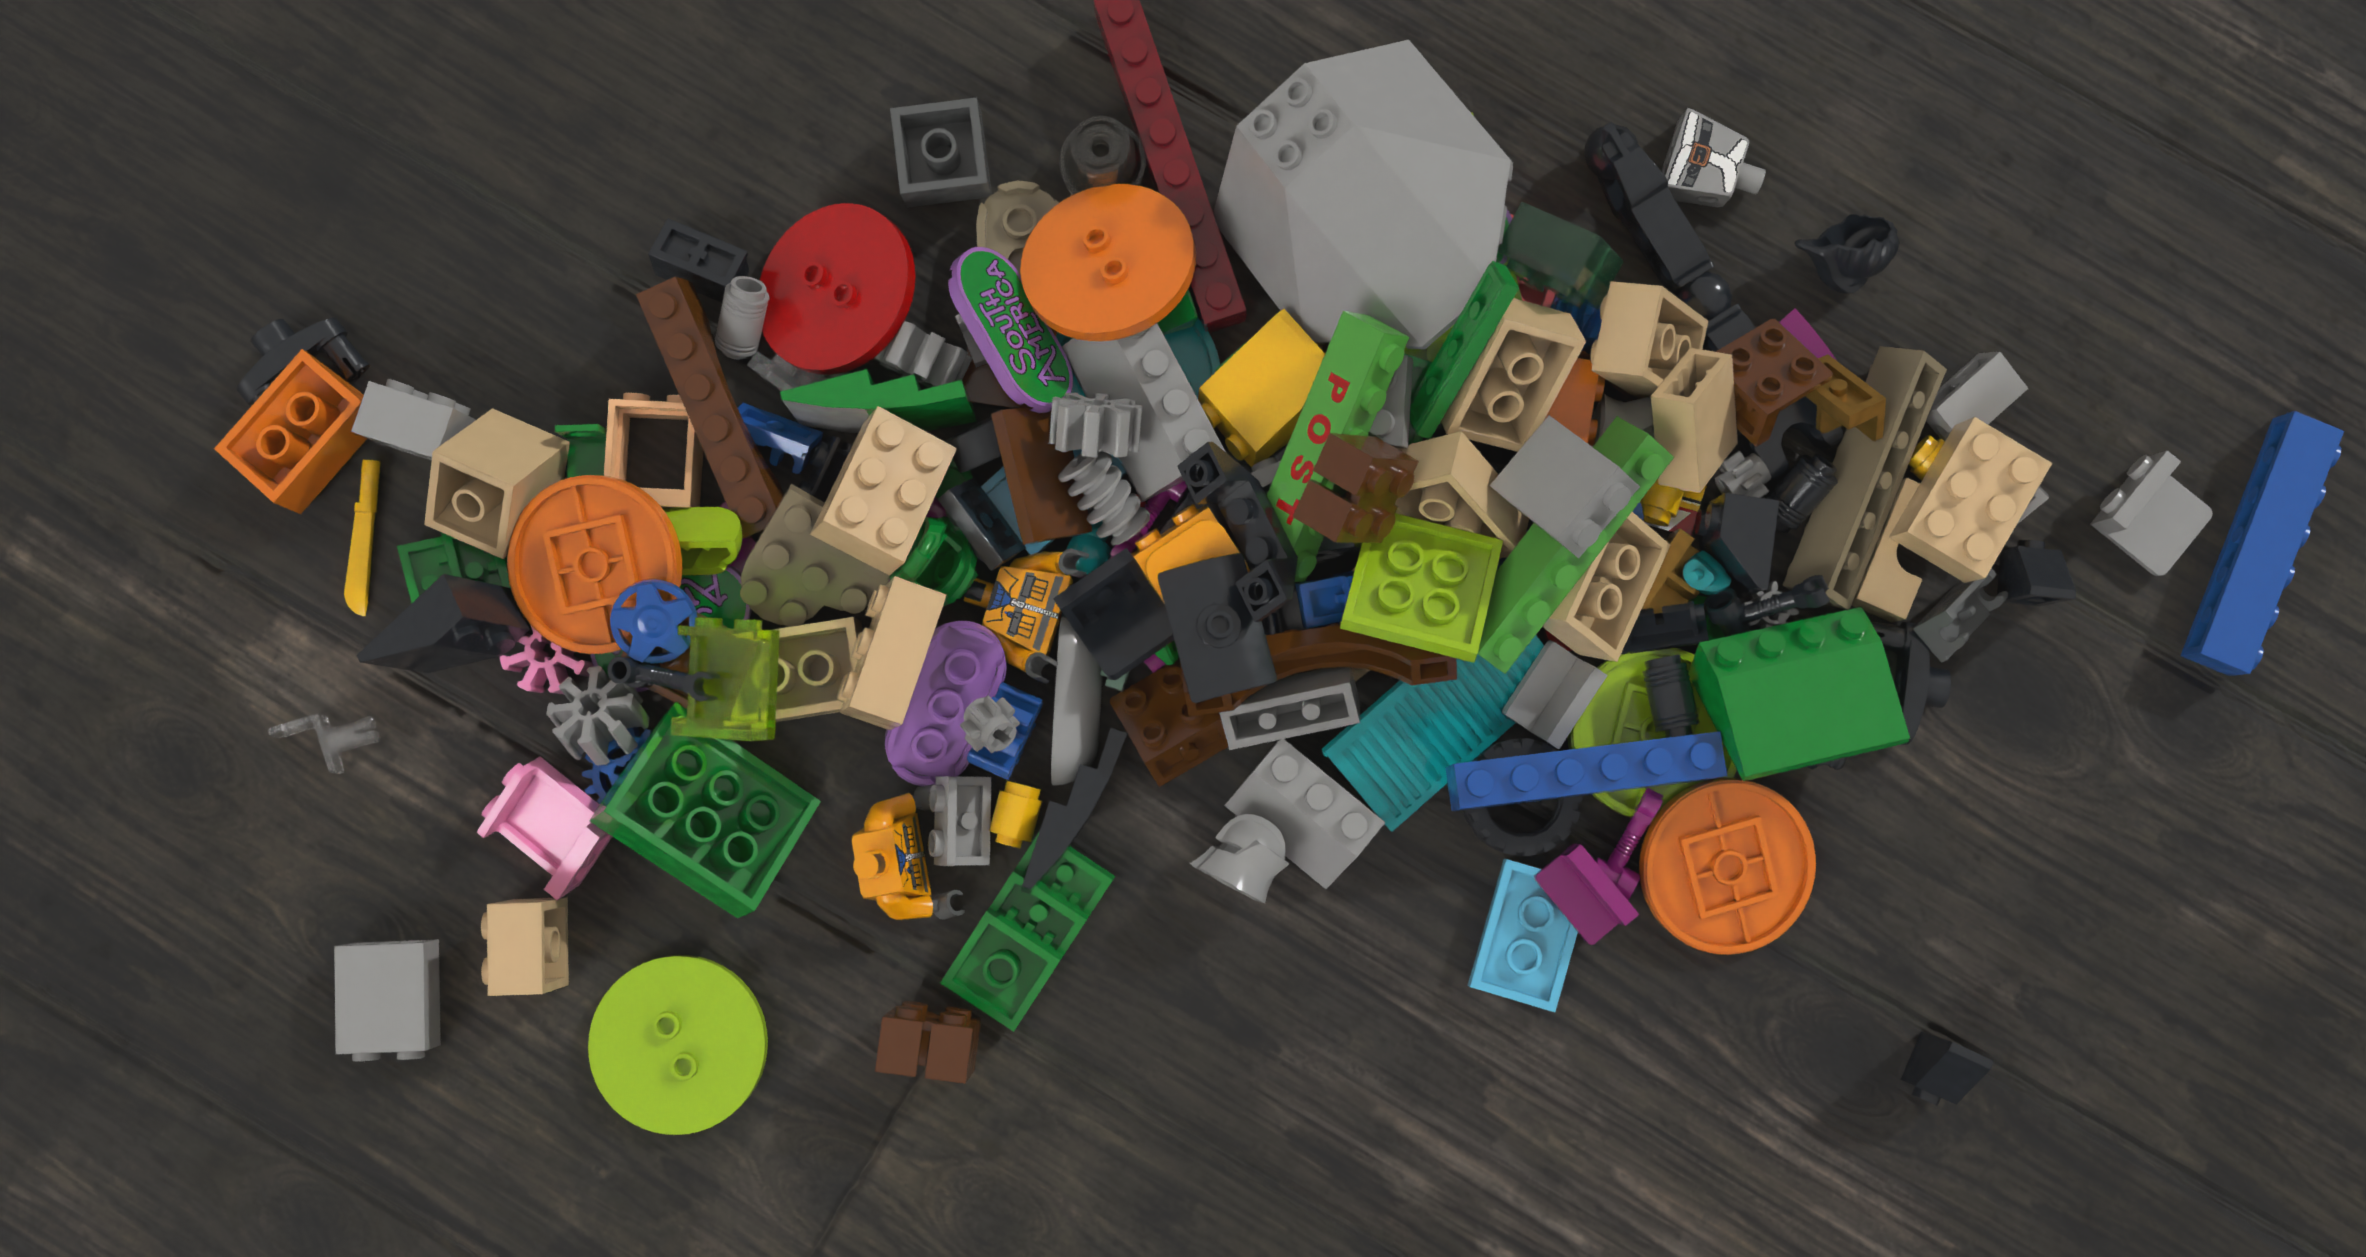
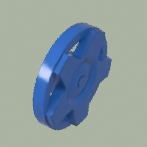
M657 579L639 581L626 588L614 603L610 615V627L616 643L629 657L642 663H664L679 657L691 645L698 625L697 612L690 597L678 586ZM658 589L669 592L678 599L664 601ZM636 593V605L634 607H621L629 596ZM689 617V631L687 637H685L679 629V624ZM621 630L632 634L631 644L626 640ZM657 646L669 651L660 654L651 653Z

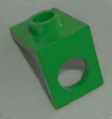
M599 424L555 425V433L565 437L570 442L567 457V478L583 475L604 476L606 428Z

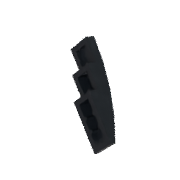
M1110 728L1098 768L1094 769L1080 764L1067 806L1049 801L1022 885V892L1030 894L1061 860L1086 825L1109 782L1127 733Z

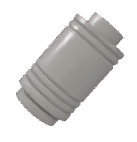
M738 276L733 278L731 283L725 287L715 345L725 356L732 359H745L755 355L758 351L769 294L766 291L765 284L755 278Z

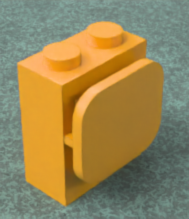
M1192 504L1172 517L1175 523L1174 526L1162 534L1157 529H1154L1135 542L1138 550L1131 555L1163 603L1164 600L1158 582V574L1160 572L1211 558L1240 553L1226 530L1219 524L1207 506L1197 509ZM1245 561L1246 568H1247V571H1248V573H1249L1250 570H1249L1248 565H1247V563H1246V561Z

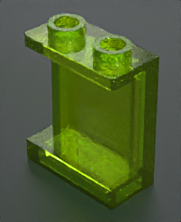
M695 617L694 626H678L677 635H690L691 638L689 674L715 672L720 675L721 679H706L703 683L705 693L718 697L717 700L697 701L688 693L687 716L672 717L671 735L743 741L775 739L780 630H763L762 620L734 619V628L722 627L723 618Z

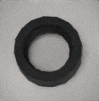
M992 417L963 430L945 441L957 448L953 460L960 473L979 467L1001 456Z

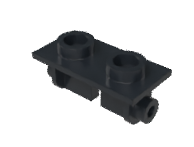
M828 436L825 442H818L810 458V464L814 468L807 482L802 480L798 485V488L824 503L832 489L830 488L832 480L836 481L848 456V452H850L853 446L844 442L841 449L837 446L841 438L835 436Z
M1691 600L1689 603L1663 606V613L1654 614L1653 608L1641 610L1621 654L1698 645L1700 642L1709 641L1703 603L1694 604V600Z

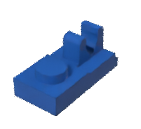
M742 403L737 407L756 446L767 445L772 447L769 459L772 465L777 466L783 460L784 453L791 454L795 462L793 473L799 474L807 466L811 450L822 440L823 432L746 403Z

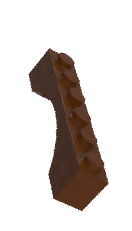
M675 276L636 294L727 506L740 520L742 539L758 538L784 497V493L779 481L757 448L734 402L717 357L709 320L693 283Z
M1341 623L1330 624L1322 628L1301 631L1291 629L1279 634L1265 635L1277 680L1295 673L1333 667L1372 670L1393 676L1412 686L1457 680L1456 658L1340 629ZM1181 666L1183 689L1189 717L1233 711L1249 696L1267 686L1264 685L1193 703L1190 699Z

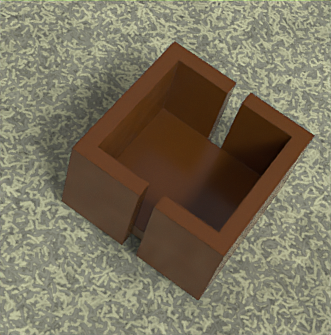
M1329 433L1313 471L1347 490V493L1343 497L1316 480L1309 479L1293 517L1334 542L1382 543L1395 524V513L1398 508L1395 505L1397 498H1402L1410 491L1414 483L1413 473L1419 461L1377 437Z
M902 1001L901 1006L894 1007L882 1017L875 1072L916 1077L918 1065L926 1066V1079L964 1084L973 1074L981 1018L971 1017L972 1010L945 1007V1012L935 1014L934 1012L927 1011L928 1004Z

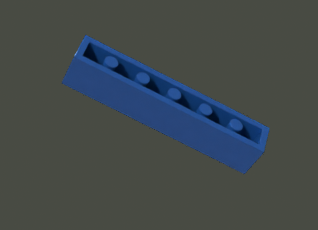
M2297 411L2272 419L2180 656L2228 676L2250 674L2260 663L2264 652L2261 645L2267 630L2274 625L2278 618L2279 607L2277 604L2283 589L2293 579L2295 567L2292 565L2298 549L2306 543L2310 535V526H2308L2314 509L2320 505L2325 496L2326 487L2324 482L2329 469L2337 463L2341 455V446L2339 444L2344 433L2343 430Z
M1720 731L1456 763L1445 767L1451 811L1711 780L1727 776Z

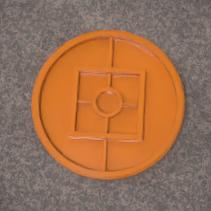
M1102 185L1083 190L1068 197L1042 217L1029 235L1023 249L1020 266L1021 281L1031 307L1038 317L1050 328L1078 340L1112 341L1135 335L1150 328L1166 317L1177 306L1187 292L1195 272L1196 246L1186 217L1164 195L1138 185Z
M583 475L570 477L550 485L536 495L524 508L510 537L507 571L514 599L523 616L538 633L552 643L567 650L585 654H603L622 650L616 643L610 627L611 611L619 595L632 584L649 579L664 580L680 588L682 580V554L672 522L662 507L649 494L622 479L602 475ZM658 589L662 600L671 601L677 599L671 593ZM636 593L629 596L621 607H634L636 605ZM621 630L626 640L631 644L632 634Z
M1716 778L1703 781L1675 795L1662 807L1651 822L1642 843L1639 860L1640 883L1645 901L1663 928L1688 946L1707 953L1723 955L1741 954L1756 950L1771 943L1786 932L1804 910L1813 889L1816 872L1814 843L1804 819L1796 808L1774 790L1749 780L1743 781L1739 778Z

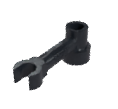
M1814 575L1795 585L1790 591L1748 605L1741 602L1737 592L1732 588H1726L1717 594L1709 595L1703 605L1711 622L1718 625L1723 635L1727 637L1749 632L1750 626L1748 623L1771 616V614L1774 615L1775 613L1796 607L1802 609L1821 607L1830 601L1825 593L1829 588L1822 575Z
M628 655L625 657H615L608 665V676L617 684H626L631 688H648L655 684L690 693L691 697L697 701H714L718 699L716 696L706 694L703 689V683L706 679H721L720 675L715 672L689 674L661 668L659 663H642Z

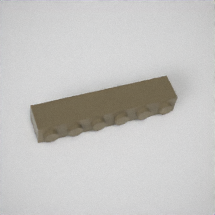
M1880 346L1875 360L1869 369L1865 383L1886 398L1883 438L1872 441L1856 427L1849 430L1846 429L1832 463L1837 469L1833 475L1838 483L1813 510L1809 522L1804 528L1802 539L1794 559L1789 565L1787 576L1783 583V586L1787 589L1792 590L1795 585L1802 583L1811 576L1822 575L1829 588L1825 593L1830 601L1825 605L1844 610L1850 609L1947 370L1924 350Z

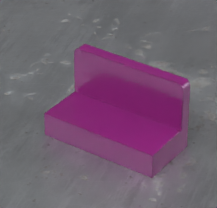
M1573 843L1534 876L1538 885L1587 944H1595L1616 925L1626 926L1639 915L1581 844Z

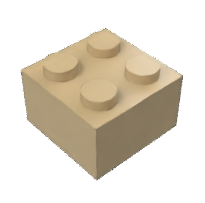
M562 897L558 901L555 898H530L487 904V912L483 914L481 920L482 937L487 939V958L483 960L481 975L483 983L488 985V996L544 994L568 986V897Z

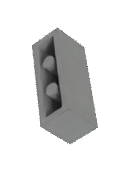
M1322 668L1277 680L1275 683L1269 684L1249 696L1235 710L1219 712L1229 750L1358 724L1360 723V700L1352 668Z

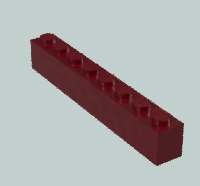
M1093 0L1095 17L1154 189L1171 200L1181 210L1190 225L1196 246V267L1189 291L1204 331L1212 333L1245 322L1246 307L1140 0Z

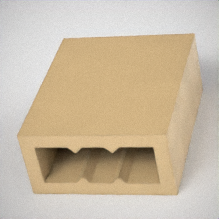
M1690 348L1651 395L1654 438L1674 456L1673 460L1659 476V485L1700 493L1738 443L1733 359L1731 354Z

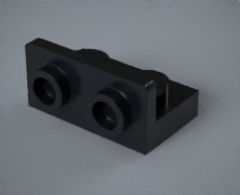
M975 478L949 489L938 498L950 522L959 527L971 543L976 557L984 562L992 572L998 571L1001 566H1005L1026 549L1025 545H1023L1017 534Z

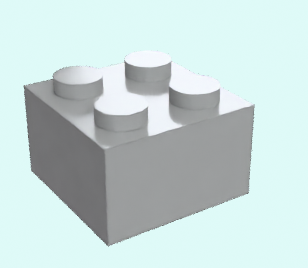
M387 379L385 386L371 381L368 382L351 432L382 445L432 461V453L436 448L476 419L469 416L470 408L457 404L456 401L431 392L427 395L414 390L412 386Z

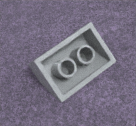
M1285 739L1277 740L1224 805L1236 816L1254 814L1273 823L1280 830L1285 841V856L1325 889L1358 857L1385 824L1382 819Z

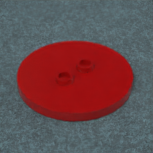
M841 203L822 207L809 213L784 233L768 256L759 280L765 284L766 291L769 294L762 332L766 341L777 355L806 372L831 375L858 368L876 357L886 348L906 319L915 289L914 258L911 248L900 229L872 208L853 203Z

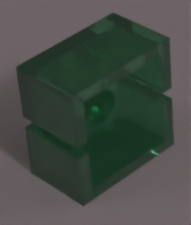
M1521 202L1503 236L1502 244L1498 246L1497 252L1508 262L1506 265L1508 270L1520 277V282L1539 292H1543L1546 287L1558 294L1557 299L1579 310L1583 304H1587L1597 310L1599 309L1603 298L1609 290L1610 281H1614L1624 262L1601 236L1524 202Z

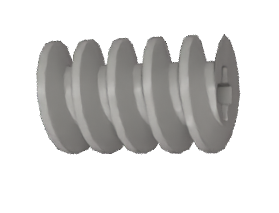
M1098 451L1097 457H1085L1080 454L1071 460L1059 473L1058 479L1060 482H1066L1071 479L1075 480L1067 490L1069 495L1076 496L1084 493V496L1077 504L1078 508L1086 510L1093 507L1094 510L1086 518L1089 524L1103 521L1104 523L1097 529L1096 534L1099 538H1105L1112 534L1113 538L1110 543L1112 545H1119L1140 532L1149 522L1150 514L1144 507H1140L1141 501L1136 494L1131 493V486L1127 480L1121 479L1122 472L1117 466L1111 465L1112 457L1108 453Z

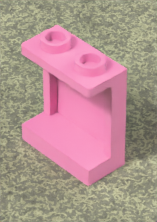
M540 756L524 766L518 763L506 774L502 781V784L506 787L501 795L493 798L484 808L482 816L485 820L477 833L483 838L493 832L501 833L550 873L552 878L544 890L558 901L582 883L612 836L589 822L600 804Z

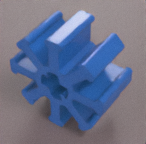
M1002 682L996 696L992 697V699L997 702L1003 697L1016 710L1013 716L1020 724L1016 727L1015 739L1005 749L994 751L993 753H990L985 746L978 752L972 747L966 760L970 764L1009 780L1015 765L1018 764L1023 754L1025 743L1034 730L1035 721L1043 706V700Z

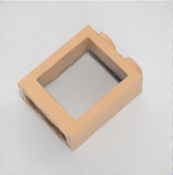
M624 393L623 399H609L604 476H611L626 481L630 418L688 420L684 490L641 489L649 494L662 508L700 507L704 450L680 395H667L666 402L650 401L649 395L641 393Z

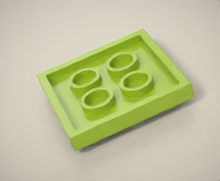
M1395 513L1394 527L1383 539L1382 543H1362L1340 629L1475 663L1503 540Z

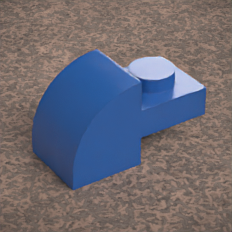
M1355 570L1295 583L1304 628L1342 621Z

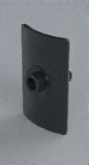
M1241 553L1187 564L1158 574V582L1190 699L1193 703L1269 685L1277 681L1262 621L1254 622L1235 584L1236 581L1248 573L1244 557Z

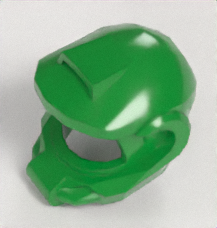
M925 517L905 563L890 575V580L896 576L946 594L947 596L943 606L955 602L956 599H960L978 576L975 571L977 557L972 550L971 543L959 527L950 522L948 517Z

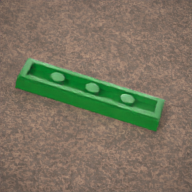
M1495 261L1488 265L1411 398L1410 422L1418 436L1431 439L1518 292L1519 287L1506 265Z

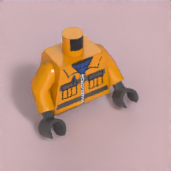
M1072 548L1064 552L1043 551L1016 558L1009 567H1000L995 584L976 578L964 596V602L986 608L982 625L992 631L999 639L1004 650L1005 661L1043 684H1047L1049 680L1042 677V668L1049 663L1056 667L1058 665L1056 660L1049 657L1062 614L1053 598L1072 585L1073 579L1071 576L1083 578L1087 575L1086 572L1076 570V562L1081 557L1089 558V554Z
M935 784L918 786L913 796L910 793H906L875 803L869 810L864 822V828L852 835L855 858L853 868L858 876L860 893L863 899L877 901V905L890 918L895 920L929 918L932 916V913L939 919L945 920L965 913V910H953L950 905L951 898L963 895L960 890L938 894L933 900L930 897L931 889L919 820L915 812L916 808L922 811L931 810L929 794L932 785Z

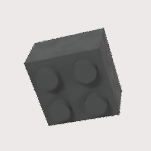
M977 97L890 108L900 195L907 208L988 198L992 195L982 112Z

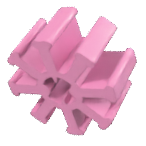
M532 626L533 634L526 633L517 641L525 645V651L511 656L502 655L499 658L504 670L521 672L522 668L529 666L523 680L518 681L517 686L526 691L537 693L545 691L543 686L548 678L550 684L548 691L550 693L563 694L559 685L568 678L566 666L574 669L575 674L589 676L587 669L594 667L592 662L575 657L574 651L562 648L547 640ZM546 644H551L550 647L556 651L553 658L548 657L549 654L543 651Z

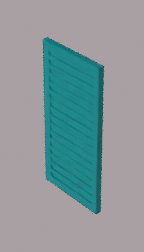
M1535 635L1506 674L1477 654L1475 663L1457 659V680L1413 686L1399 680L1360 715V723L1348 725L1322 748L1323 755L1332 761L1374 813L1385 822L1384 825L1393 832L1447 784L1445 767L1456 763L1472 762L1516 723L1504 715L1502 710L1544 647L1543 643Z

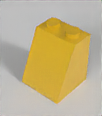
M1285 309L1279 311L1199 388L1198 401L1212 427H1216L1226 438V446L1232 455L1240 461L1244 459L1251 467L1269 458L1289 442L1325 355Z

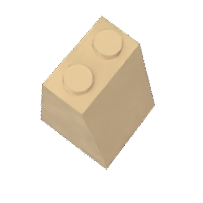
M492 408L433 451L424 525L504 559L508 554V546L513 529L524 508L542 490L564 479L570 442Z

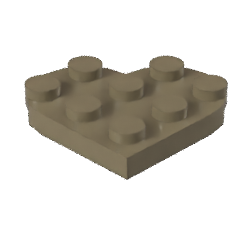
M1017 180L999 185L997 187L998 191L990 195L984 204H980L976 229L977 247L989 248L1000 253L1013 264L1021 275V258L1029 235L1042 217L1059 202L1057 200L1054 201L1050 194L1040 190L1038 184Z
M793 484L788 488L747 557L740 577L741 599L762 619L788 627L802 625L806 620L814 617L824 605L852 614L860 613L869 605L874 590L877 591L880 584L885 586L890 576L810 535L825 503Z

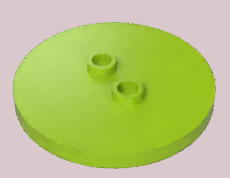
M1669 648L1621 654L1618 662L1606 660L1601 663L1597 668L1608 676L1567 736L1569 750L1666 738L1665 731L1655 732L1656 727L1654 726L1646 691L1647 687H1645V677L1642 671L1646 670L1645 662L1657 658L1680 655L1682 663L1687 662V669L1689 671L1695 655L1681 649ZM1691 681L1700 724L1691 725L1693 734L1690 735L1717 732ZM1722 742L1727 776L1721 778H1733L1737 769ZM1703 781L1647 788L1663 795V803L1658 810L1659 812L1675 795ZM1647 788L1592 795L1609 809L1632 818Z
M673 955L657 958L631 969L619 978L606 992L595 1011L588 1041L591 1071L599 1091L608 1104L630 1123L642 1129L666 1135L700 1132L713 1127L736 1112L756 1088L763 1073L768 1049L765 1018L750 988L741 978L725 966L706 958L691 955Z

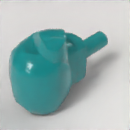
M1103 521L1091 524L1093 532L1073 536L1066 550L1072 548L1089 554V558L1081 557L1076 562V570L1086 572L1087 575L1111 557L1112 548L1106 543L1108 536L1099 538L1096 534Z
M1703 550L1694 554L1683 567L1685 581L1701 594H1717L1728 588L1731 584V577L1727 574L1726 569L1714 557Z

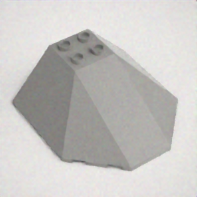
M1404 40L1304 63L1236 126L1213 215L1218 229L1280 311L1285 309L1317 345L1330 343L1342 312L1348 311L1369 315L1409 336L1406 344L1408 349H1426L1455 324L1488 265L1492 261L1496 262L1498 246L1502 244L1507 213L1505 198L1508 181L1512 179L1513 162L1410 40Z

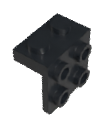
M1127 548L1108 559L1104 564L1053 598L1110 680L1119 679L1174 641L1165 604Z

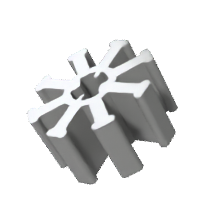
M904 321L893 340L874 357V360L880 362L879 365L885 369L902 374V377L914 374L918 383L931 388L962 380L972 357L968 356V352L964 349L945 343V338L933 332L929 335L916 325Z
M1065 393V398L1053 397L1049 443L1055 444V449L1061 452L1082 449L1081 456L1097 457L1098 451L1106 452L1117 458L1126 457L1127 451H1139L1142 406L1135 405V400L1128 398L1109 400V394L1094 393V398H1087L1078 393Z
M601 666L587 669L589 673L588 689L583 692L571 677L566 678L559 685V688L570 703L555 705L551 702L547 706L546 714L557 727L552 732L570 755L576 760H580L581 755L586 752L594 764L598 766L606 765L610 762L607 754L609 742L612 740L618 743L625 754H630L638 744L626 728L641 726L643 729L648 728L649 716L640 705L643 699L635 688H631L626 684L614 683Z

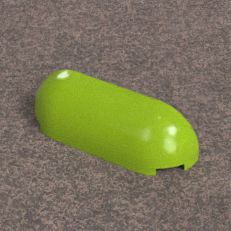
M722 507L662 508L672 522L680 543L682 575L719 574L724 572L726 567L737 558L742 545V527L738 516L733 511Z

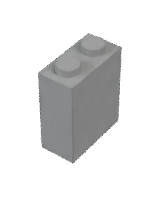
M1550 415L1490 484V487L1577 558H1580L1587 548L1596 542L1600 533L1616 514L1629 503L1630 498L1640 487L1619 466Z
M439 939L360 942L334 946L336 1054H352V1061H373L381 1059V1053L397 1052L398 1060L424 1058L426 1050L441 1045Z

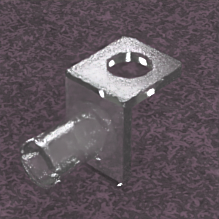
M317 713L267 729L269 736L283 738L315 728L328 771L334 774L344 772L340 759L342 752L380 742L379 732L371 730L377 728L372 715L333 728L329 723L328 717Z

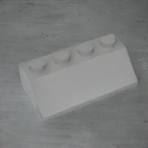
M1157 323L1142 332L1122 339L1085 341L1073 338L1062 346L1071 369L1087 398H1094V393L1109 394V400L1128 398L1135 400V405L1142 406L1139 451H1127L1126 457H1118L1141 502L1184 482L1177 466L1205 443L1214 442L1225 451Z

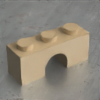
M1909 478L1902 479L1852 602V606L1856 608L1862 607L1864 611L1889 622L1901 621L1907 618L1922 582V578L1906 572L1901 567L1897 559L1899 543L1889 538L1920 483Z

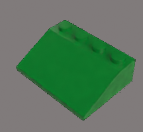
M1862 607L1700 642L1688 674L1717 732H1721L1722 742L1743 781L1905 744L1910 739L1883 643Z
M675 702L614 782L589 822L738 919L756 910L821 801Z

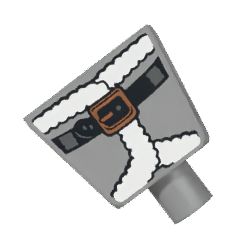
M1687 108L1677 121L1661 170L1668 181V188L1675 201L1723 207L1732 197L1735 188L1756 195L1761 188L1766 170L1743 162L1749 146L1747 137L1693 109Z

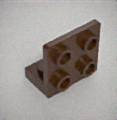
M1776 319L1768 320L1716 351L1732 355L1737 429L1755 447L1770 439L1780 411L1828 383L1833 375L1829 368Z
M1180 658L1174 664L1166 665L1110 698V704L1159 787L1229 747L1219 713L1189 717L1183 689Z

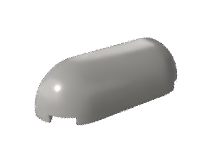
M1062 613L1058 639V665L1056 670L1052 736V785H1064L1075 781L1080 764L1091 767L1095 761L1099 747L1103 676L1100 675L1101 667Z

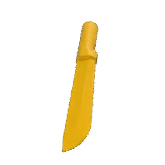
M362 460L359 503L355 502L354 505L355 517L344 589V597L348 607L354 613L361 616H366L369 598L375 513H377L381 464L380 461Z

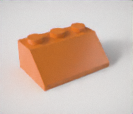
M301 349L214 449L273 503L302 514L367 440V438L351 432L364 395L307 351Z

